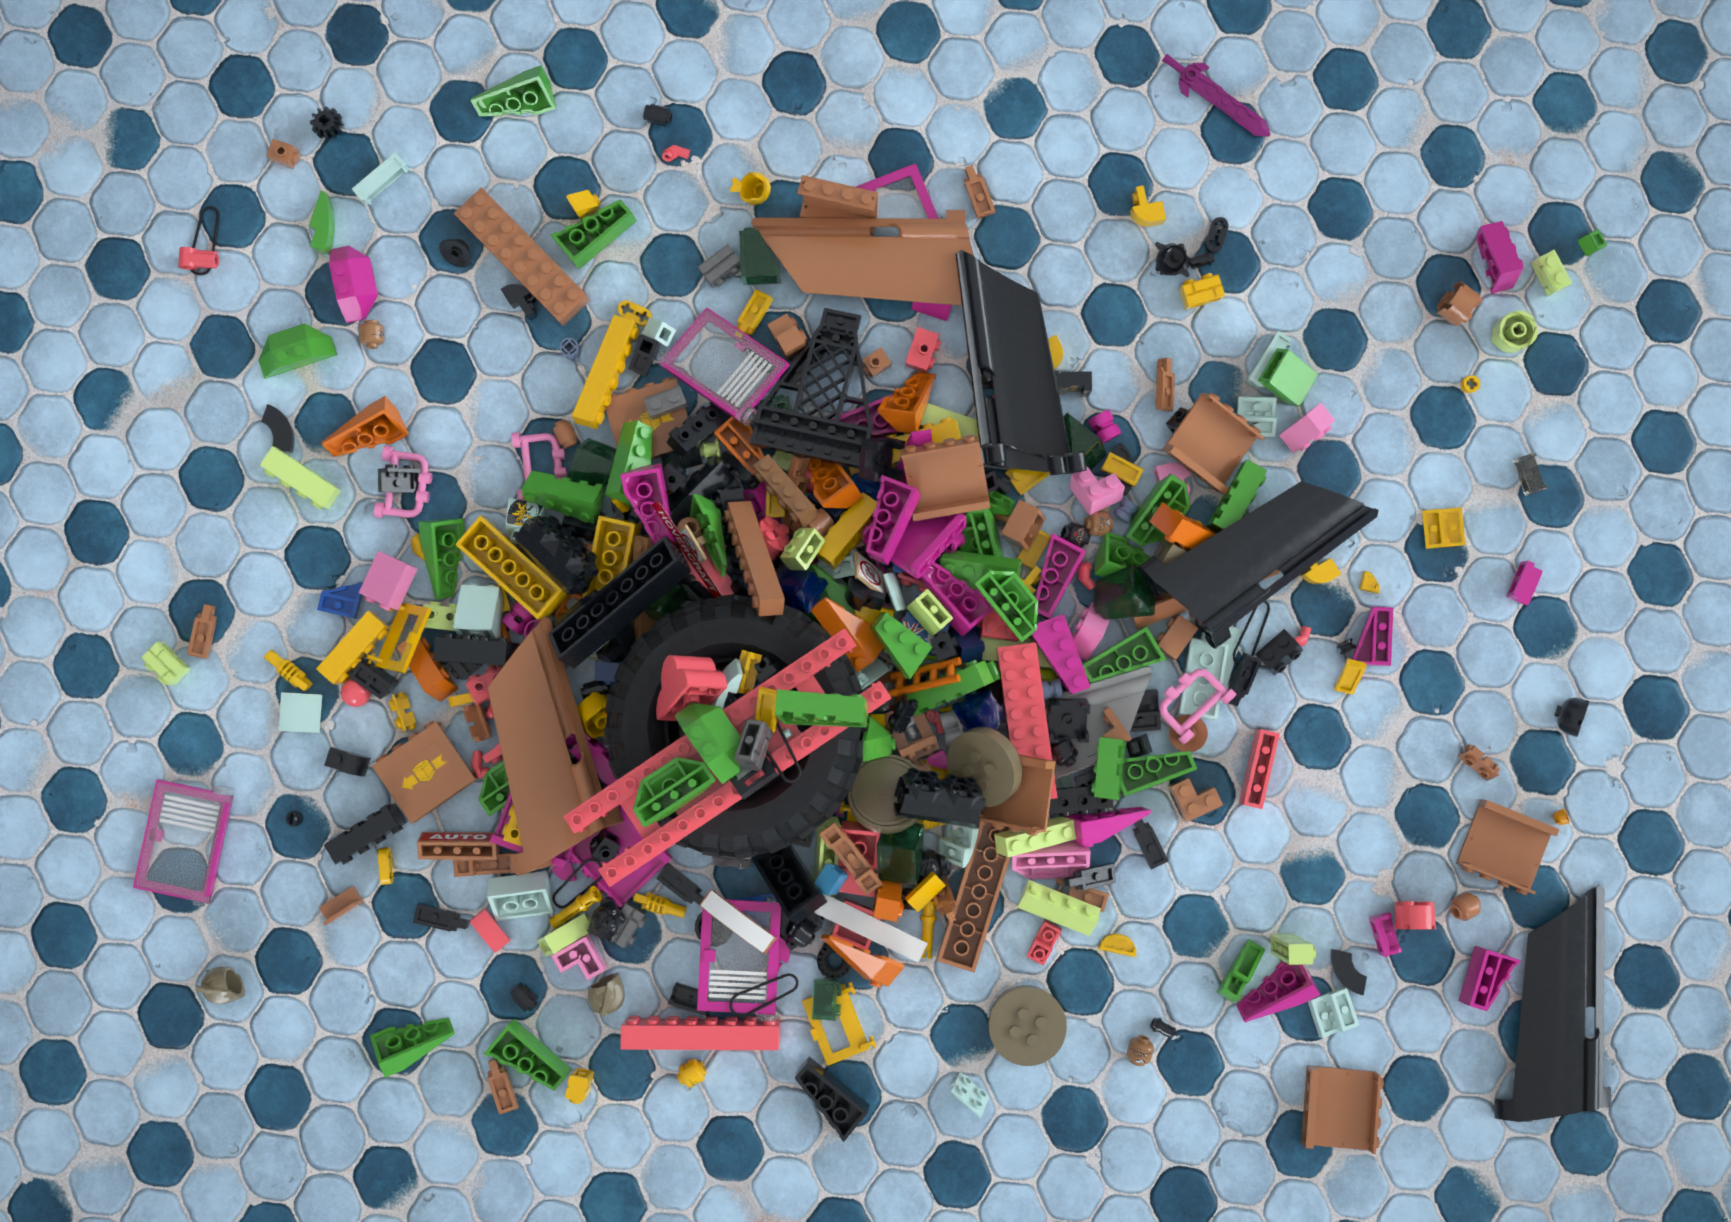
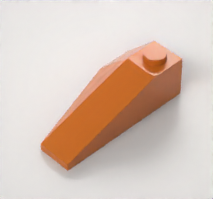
M916 372L905 381V385L902 388H896L892 396H886L882 400L878 413L896 431L907 434L917 431L922 422L936 374Z
M383 396L369 404L323 440L322 445L335 457L353 453L357 449L365 447L369 449L375 448V445L393 444L407 436L408 430L398 409L386 396Z
M810 459L808 466L812 476L813 493L823 508H849L863 498L855 483L839 464Z
M827 597L810 607L812 613L831 637L844 628L847 630L857 647L852 649L853 652L845 654L857 672L875 661L883 647L870 630L872 623L869 624L863 621L860 616L851 614L844 607Z
M822 934L821 938L864 979L870 981L869 984L876 988L889 986L904 968V964L886 956L870 955L871 952L868 949L856 947L855 949L853 948L854 944L832 935Z

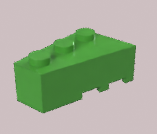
M880 612L870 626V630L890 655L891 660L897 665L903 677L911 679L932 646L887 612Z
M1099 737V743H1097L1096 748L1098 759L1094 765L1096 782L1093 781L1092 783L1094 797L1120 800L1126 742L1124 740Z

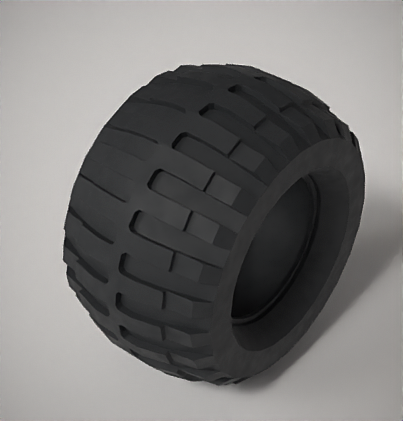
M731 594L705 600L699 599L675 612L667 613L650 630L641 634L632 645L630 653L620 662L614 676L615 682L610 693L607 694L605 708L607 719L603 731L605 745L608 746L610 762L608 764L614 778L620 779L680 739L679 722L657 720L656 715L657 699L662 689L661 672L663 663L668 655L709 657L714 661L715 668H719L723 665H729L735 659H740L741 652L744 650L762 655L760 662L762 667L766 666L763 658L768 656L772 664L778 662L782 667L781 670H783L831 638V635L801 611L784 605L783 615L758 616L756 608L752 606V596ZM846 654L833 661L829 668L827 666L813 675L825 694L836 693L842 696H850L851 694H861L863 692ZM795 687V688L791 689L790 691H798V690H797V688ZM799 725L798 729L803 733L813 725ZM848 727L800 759L798 763L802 772L796 782L788 783L779 774L746 799L742 798L675 844L699 851L702 855L729 856L740 859L765 853L772 854L786 848L790 844L804 840L821 824L832 817L852 789L863 760L864 741L862 739L863 733L867 732V727ZM794 763L782 771L787 779L792 780L797 777L798 768ZM675 811L657 822L662 827L676 818L678 814Z

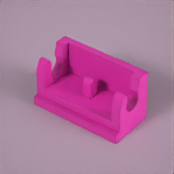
M1390 912L1369 917L1379 955L1383 957L1402 952Z

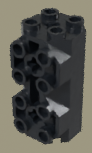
M552 515L549 517L535 516L531 519L533 522L530 525L525 523L515 537V541L518 543L516 544L517 548L567 595L588 591L593 578L599 573V569L595 564L597 555L589 551L581 540H570L572 532L559 523V519Z
M909 768L907 773L898 778L894 792L898 802L893 804L896 816L965 827L979 826L981 810L985 809L986 800L982 798V789L976 784L974 778L947 774L941 780L938 778L939 774L934 771H920L916 768Z

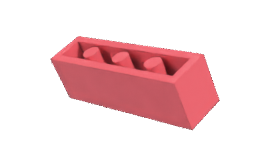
M1263 729L1255 730L1238 804L1263 809L1279 733Z

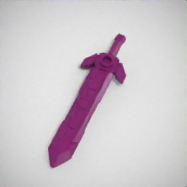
M1166 54L1162 59L1164 63L1181 74L1178 84L1184 96L1189 97V90L1191 88L1254 136L1269 137L1271 135L1266 120L1247 106H1244L1224 91L1222 87L1201 73L1210 68L1205 63H1192V65L1189 64L1185 68L1169 54Z

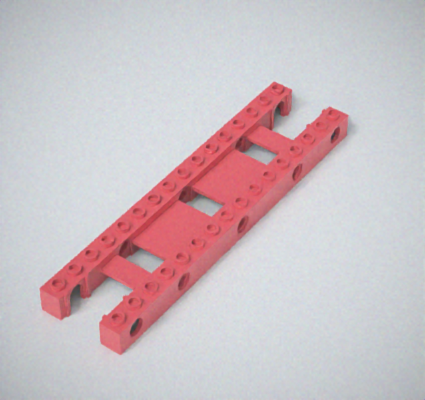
M844 628L724 708V713L741 736L746 720H754L760 687L774 690H791L796 687L800 692L825 694L813 675L827 666L829 668L833 661L845 653L853 652L852 649L857 647V645ZM881 681L876 684L872 683L870 688L859 694L868 701V714L891 699ZM777 718L782 731L788 728L792 733V736L787 741L797 761L848 728L813 725L801 733L796 725L783 724ZM776 726V731L772 734L767 750L780 770L784 771L795 762ZM686 735L563 816L573 833L576 834L587 830L589 824L600 817H606L609 815L608 812L621 805L643 838L634 846L624 849L625 852L610 862L606 861L603 863V866L598 869L609 887L742 799L730 780L722 784L711 771L716 781L701 795L676 810L678 814L676 818L662 827L658 822L645 828L642 826L633 811L641 780L676 757L704 762ZM762 770L746 780L745 783L749 786L762 777L764 772Z

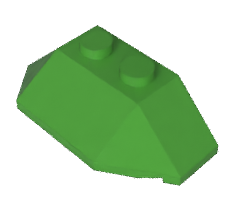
M304 323L268 335L258 361L263 377L267 379L337 356L332 337Z
M1171 473L1156 483L1134 514L1126 537L1140 546L1163 540L1165 534L1149 521L1162 502L1167 504L1172 510L1176 509L1185 515L1190 509L1187 483Z
M989 508L966 512L964 514L966 516V527L962 530L965 536V544L960 547V550L962 552L1003 557V549L995 517Z
M988 570L974 582L980 594L1021 642L1037 630L1038 600L1014 571Z
M691 703L675 715L688 739L722 784L740 772L741 767L735 761L734 756L741 736L720 706Z
M676 757L641 780L633 811L645 828L666 818L701 795L716 779L705 762Z
M504 761L490 769L484 776L478 801L488 816L495 814L505 807L510 793Z

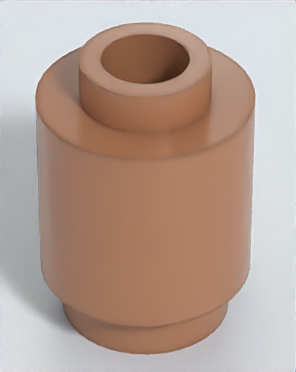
M563 419L554 424L553 431L560 446L563 445V448L567 449L578 443V437L570 421L566 422Z

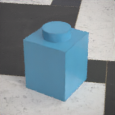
M826 864L814 884L826 896L837 895L849 875L836 864Z

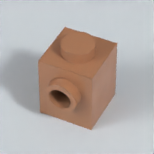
M272 139L266 157L274 163L294 169L295 164L299 162L300 151L293 145Z
M882 348L862 359V370L866 376L870 375L872 379L892 365Z

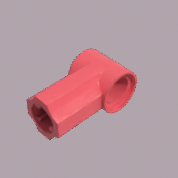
M191 247L179 248V268L195 270L196 268L217 269L219 265V256L216 251L197 250Z

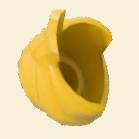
M749 172L741 181L736 177L731 181L733 185L730 187V191L739 192L741 199L750 205L762 204L770 194V182L762 173Z

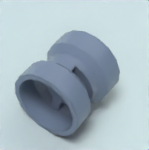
M565 338L561 341L560 351L567 359L575 360L579 358L581 347L575 339Z
M1123 497L1120 502L1121 506L1115 509L1113 515L1122 522L1129 524L1132 519V513H1136L1139 506Z
M1060 678L1053 679L1050 682L1042 681L1044 700H1048L1050 697H1063Z

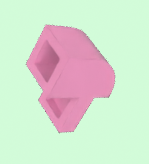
M1166 463L1153 469L1157 483L1170 473L1182 481L1191 477L1189 471L1178 463ZM1187 483L1188 495H1189V493H1190V487H1189V484Z

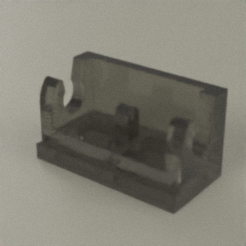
M1536 452L1513 460L1525 496L1548 489V486L1544 485L1535 456H1537Z

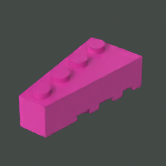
M882 475L866 552L871 559L889 565L921 495L917 488Z
M1053 533L1036 594L1038 615L1046 620L1052 618L1086 555V550Z
M585 734L597 775L603 781L602 784L608 787L617 781L608 764L610 762L609 750L598 739L591 738L588 734ZM577 743L570 752L580 761L582 756Z

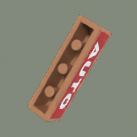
M422 832L417 841L418 859L497 860L500 845L489 842L492 834L495 832Z

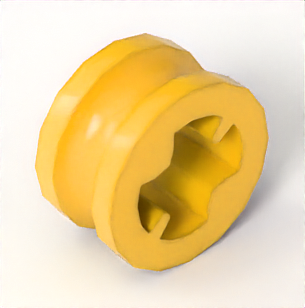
M1474 375L1463 378L1460 383L1462 391L1465 393L1477 391L1480 388L1479 378ZM1470 380L1471 383L1474 384V387H1471V389L1470 386L1467 385V382H1469Z

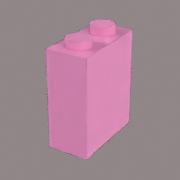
M378 551L359 593L366 596L364 600L373 604L378 602L380 603L379 607L390 611L391 608L399 611L418 568Z

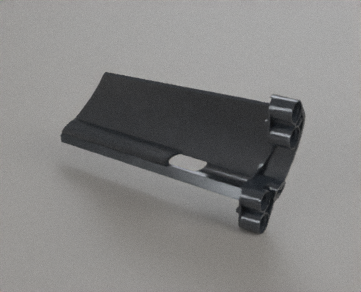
M960 250L956 253V262L983 465L1049 472L1050 475L1087 471L1084 451L1078 453H1071L1039 294L983 264L973 255ZM982 368H986L992 373L995 394L992 399L987 398L983 394L980 373Z
M1301 481L1166 566L1156 556H1152L1138 566V571L1149 582V588L1157 597L1162 594H1170L1196 618L1195 624L1205 633L1206 641L1212 648L1216 649L1231 638L1229 627L1377 518L1379 510L1367 507L1364 503L1339 493ZM1275 570L1283 573L1284 576L1268 588L1263 589L1260 587L1259 582Z
M1601 885L1590 889L1569 908L1528 933L1513 1099L1501 1100L1495 1098V1119L1533 1122V1120L1611 1107V1087H1603L1604 888ZM1587 1007L1595 1008L1593 1038L1586 1037Z

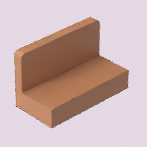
M354 886L319 907L326 918V921L323 922L324 925L334 922L364 902Z

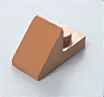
M1111 708L1105 709L1103 711L1105 713L1103 719L1108 726L1113 725L1114 728L1102 735V737L1130 741L1132 739Z

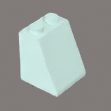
M473 583L461 585L453 628L459 638L461 635L473 636L472 640H478L479 636L490 637V641H496V637L501 638L503 593L500 588L495 585L479 586Z

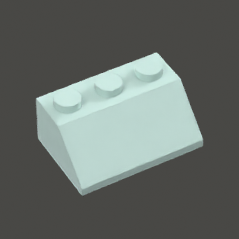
M546 871L488 879L487 898L496 921L554 913L551 885Z

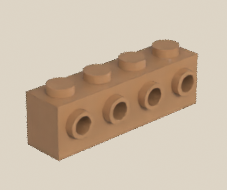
M769 454L753 465L756 472L754 473L755 478L760 483L763 482L766 485L765 488L768 493L778 499L777 502L783 510L786 508L789 512L788 515L795 523L798 522L804 528L818 517L815 506Z

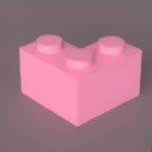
M1320 403L1279 436L1293 453L1299 449L1302 452L1311 445L1309 441L1312 439L1317 441L1332 428L1330 425L1335 419L1324 405Z
M1086 467L1087 471L1071 475L1069 488L1089 515L1115 504L1123 498L1125 486L1115 473L1098 481L1090 469Z
M1091 603L1088 609H1083L1079 617L1081 619L1075 627L1077 631L1076 633L1073 631L1071 633L1079 657L1088 661L1103 638L1112 615L1111 612L1094 603Z
M590 934L583 936L552 955L560 973L579 964L587 980L608 968Z

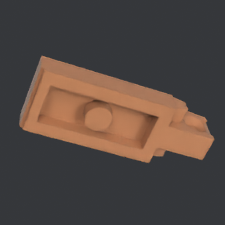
M973 165L965 167L967 178L964 179V185L977 220L995 214L996 211L983 176L981 177L980 173H975Z
M1161 358L1157 362L1155 403L1156 410L1173 412L1175 374L1171 371L1172 359Z
M204 604L202 613H198V616L195 617L187 655L204 659L209 658L217 617L214 616L216 606Z
M944 877L940 880L946 886L933 899L940 915L945 914L950 923L956 920L953 910L957 909V904L949 882Z
M490 1059L488 1061L490 1071L487 1072V1079L499 1115L518 1109L519 1105L508 1071L505 1066L501 1067L497 1059Z

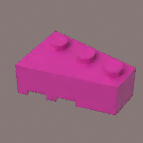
M1503 221L1480 226L1476 235L1481 258L1486 259L1489 269L1485 271L1486 276H1490L1492 280L1491 294L1513 289L1524 267L1523 261L1519 259L1516 253V246L1509 237V230L1504 226Z
M1372 607L1370 609L1351 657L1352 660L1365 662L1366 665L1391 666L1394 608Z
M1475 945L1458 1001L1468 1006L1488 1011L1500 993V987L1505 980L1508 981L1511 976L1509 975L1510 972L1521 960Z

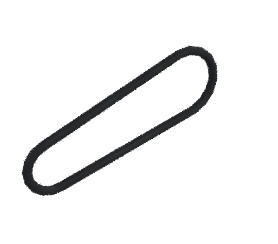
M207 206L201 211L192 248L196 246L204 212L207 209H213L216 212V223L212 251H215L219 211L213 206ZM208 268L205 272L198 273L194 270L190 271L196 275H205L211 270V268Z
M1267 601L1263 602L1267 605V613L1265 615L1263 624L1261 626L1256 643L1254 645L1251 654L1252 656H1254L1264 626L1270 613V605ZM1257 607L1252 611L1246 623V626L1233 651V661L1237 666L1239 663L1236 661V651L1254 616Z
M777 721L776 726L798 768L797 777L792 780L787 779L768 750L766 754L782 779L788 783H793L800 778L802 771Z
M593 858L585 860L554 892L552 896L554 905L563 909L575 901L576 897L566 905L561 906L556 903L555 896L587 862H596L600 868L603 865ZM602 875L578 895H583L591 886L598 883L603 878Z
M788 973L736 993L730 1000V1010L737 1017H747L794 992L799 984L798 978L794 974ZM787 976L795 979L796 985L793 989L747 1014L742 1015L734 1011L732 1004L737 996Z

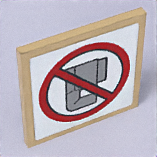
M685 525L679 532L699 562L702 563L707 557L700 546L706 543L703 535L695 538L688 525Z
M855 551V579H859L872 590L884 593L883 572Z

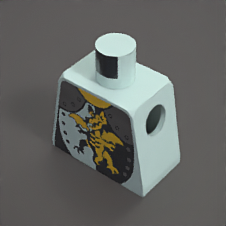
M509 498L505 525L506 533L512 535L510 539L512 543L518 544L515 541V537L525 523L530 525L533 522L531 520L533 517L546 516L545 507L536 503Z

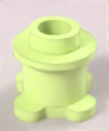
M715 438L713 442H704L703 445H700L701 456H705V460L707 457L715 456L721 459L718 438Z

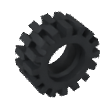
M824 945L817 956L819 971L829 979L842 978L848 973L851 966L842 958V963L839 967H830L827 964V957L836 952L829 945Z

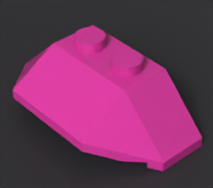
M349 245L331 249L329 267L336 299L346 323L364 320L367 318L378 297L371 259Z

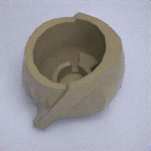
M218 967L206 970V974L201 980V986L196 987V991L202 992L203 996L213 1004H226L245 996L242 979L231 967Z
M619 973L601 978L599 982L587 988L590 1007L593 1009V1012L601 1014L602 1017L617 1011L623 1005L625 991Z

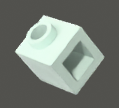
M649 318L642 334L660 342V345L668 347L676 330L662 321Z

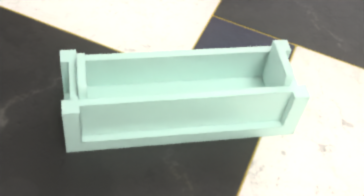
M394 152L353 187L352 190L366 206L369 203L371 205L370 201L403 173L407 174L409 168Z
M1280 331L1275 333L1245 383L1256 390L1260 387L1265 388L1258 379L1277 348L1285 349L1291 347L1289 343L1291 338Z

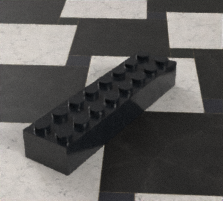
M667 536L662 537L548 634L558 659L572 669H575L691 572V569L680 547Z

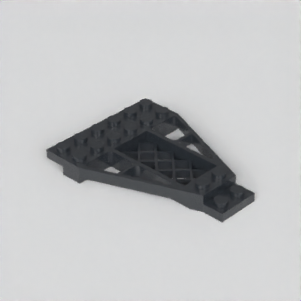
M824 308L820 325L814 331L813 337L765 400L758 405L750 445L859 469L861 440L872 437V426L857 337L862 319L861 315ZM826 350L828 356L820 360L816 353ZM844 354L847 360L838 364L834 357ZM807 356L800 385L785 383L804 357ZM813 357H814L817 362L812 365V361H813ZM832 359L836 366L827 371L823 364ZM848 365L847 373L845 374L842 367ZM820 366L824 373L815 378L811 371ZM854 366H857L859 369L863 399L847 396ZM839 370L843 377L834 382L830 374ZM810 375L812 380L807 382L808 376ZM827 377L831 384L822 388L818 381ZM844 382L841 392L837 385ZM816 384L819 391L810 395L806 388ZM834 387L838 395L829 399L825 392ZM781 388L798 392L793 411L768 406ZM805 391L808 397L802 400ZM823 394L826 402L818 406L814 399ZM840 399L836 410L832 403ZM811 401L815 408L806 413L802 406ZM849 402L865 407L868 428L840 422L845 403ZM830 405L834 412L825 417L821 409ZM818 412L821 417H816L812 415Z

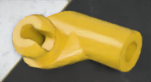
M418 533L412 536L411 546L413 553L425 561Z

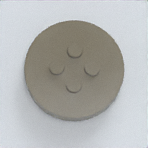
M975 727L955 738L948 749L947 768L949 774L964 778H974L976 784L982 789V798L986 800V807L1003 803L1018 790L1022 780L1021 760L1015 747L1000 732L987 727Z
M889 755L861 763L852 789L848 793V804L853 816L862 826L873 832L892 834L909 828L918 820L896 816L893 808L894 802H898L897 797L894 796L898 778L907 773L909 768L918 769L912 762L901 756Z
M1021 985L1008 989L996 999L989 1012L988 1031L995 1049L1006 1060L1021 1066H1035L1050 1060L1060 1050L1066 1037L1067 1023L1062 1007L1049 992L1040 987Z

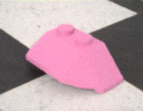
M1073 840L1012 856V870L1029 879L1066 878L1074 876L1073 872L1090 867V849L1082 847V845Z

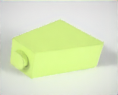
M585 913L536 940L545 957L555 954L587 935L591 918L586 916Z

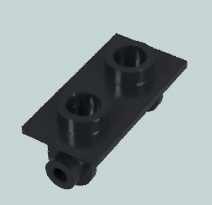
M906 693L897 701L894 713L888 718L887 725L889 726L890 734H893L894 730L899 734L904 732L910 722V718L905 717V715L913 717L918 708V701L915 699L908 700Z

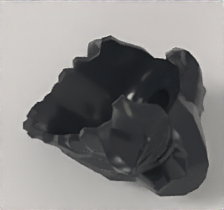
M1159 242L1155 243L1159 250L1155 268L1157 274L1169 276L1182 274L1185 277L1190 276L1187 269L1190 259L1184 244L1179 243L1176 245L1175 243H1169L1164 245Z
M932 849L926 851L916 850L909 862L903 863V867L911 871V877H913L917 884H920L932 871L939 879L941 875L947 876L951 873L950 870L946 869L945 856L936 853Z
M605 897L601 901L600 906L594 910L587 929L588 934L595 935L598 938H606L607 942L612 940V937L618 930V926L625 923V916L619 910L616 901L612 897Z

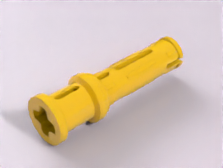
M591 886L588 892L578 895L571 905L549 919L550 925L557 929L579 912L587 911L595 902L599 903L602 900L601 892L595 886Z
M934 899L922 908V915H920V919L923 921L922 941L928 943L921 956L924 959L926 950L927 959L932 958L934 922L937 920Z

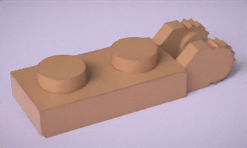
M1057 878L1056 883L1064 886V880ZM1075 886L1070 887L1068 894H1066L1101 908V912H1104L1109 893L1094 888L1077 890Z

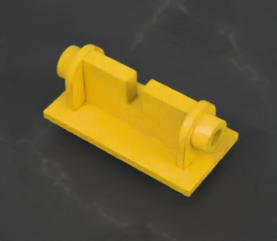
M742 650L739 660L743 676L737 692L747 694L753 690L758 673L754 665L761 662L762 655Z
M404 692L396 694L397 698H395L394 694H392L388 704L390 710L395 712L396 719L394 721L397 729H401L402 733L406 731L407 727L408 730L415 729L417 722L413 711L408 713L404 711L411 708L408 696Z

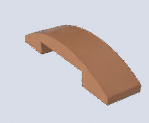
M833 822L819 833L828 847L833 849L853 875L855 882L866 896L882 885L881 880L864 855L836 822Z
M501 853L498 855L497 860H453L454 877L515 873L511 856L519 853Z

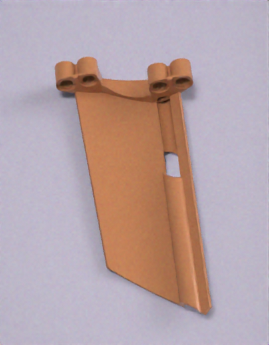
M946 210V219L754 218L751 221L757 233L767 243L803 293L962 306L956 253L963 250L974 256L968 228L965 224V210ZM896 227L899 230V236L873 237L870 234V228Z
M544 616L488 686L523 847L522 853L511 856L516 876L553 865L552 859L606 827L624 822L620 808L617 806L608 812L609 815L606 817H600L589 824L587 830L574 834L563 817L602 791L564 663L558 659L548 634L553 630L551 620ZM571 734H575L582 756L576 764H572L566 745V739Z

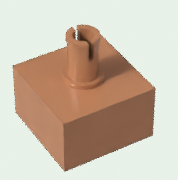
M1020 499L1011 515H994L995 519L1006 523L1001 532L1005 539L1029 552L1046 520V517L1039 508Z

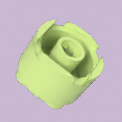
M1525 311L1511 312L1494 324L1491 341L1503 352L1517 353L1536 340L1538 326L1536 327L1535 319Z

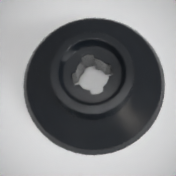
M446 239L440 243V253L447 262L457 267H466L470 264L471 254L469 247L463 240Z

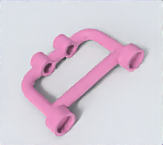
M520 432L511 434L513 448L521 447L525 481L532 471L529 443L549 441L552 444L556 479L567 477V469L562 467L561 461L565 460L564 448L560 449V444L554 435L542 433L521 436ZM518 489V500L526 501L523 499L522 489Z
M392 446L383 447V461L396 464L397 468L399 459L417 461L421 465L422 473H419L418 476L419 484L414 509L392 508L394 493L386 492L385 503L376 502L374 517L384 518V515L412 518L419 515L423 504L428 503L430 498V492L425 491L426 484H431L432 473L428 472L429 468L426 458L415 453L394 451Z
M1196 669L1189 675L1185 672L1178 679L1179 685L1175 688L1170 686L1163 693L1166 697L1160 703V714L1180 735L1178 740L1183 745L1194 736V733L1189 728L1219 699L1224 704H1227L1236 696V693L1231 688L1227 690L1206 669ZM1202 676L1217 691L1180 725L1168 713L1167 706L1190 686L1197 677Z

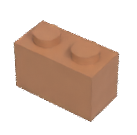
M1181 615L1172 616L1166 624L1168 627L1164 633L1160 632L1155 639L1162 653L1172 660L1178 658L1198 630L1195 625Z

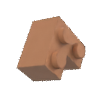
M787 313L767 324L769 331L787 361L797 356L808 343L802 329L798 330V324L794 317L790 318Z
M1186 777L1168 785L1183 819L1187 822L1223 806L1214 787H1208L1196 793L1190 779Z

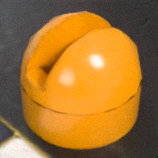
M1564 808L1553 814L1556 824L1565 825L1570 823Z

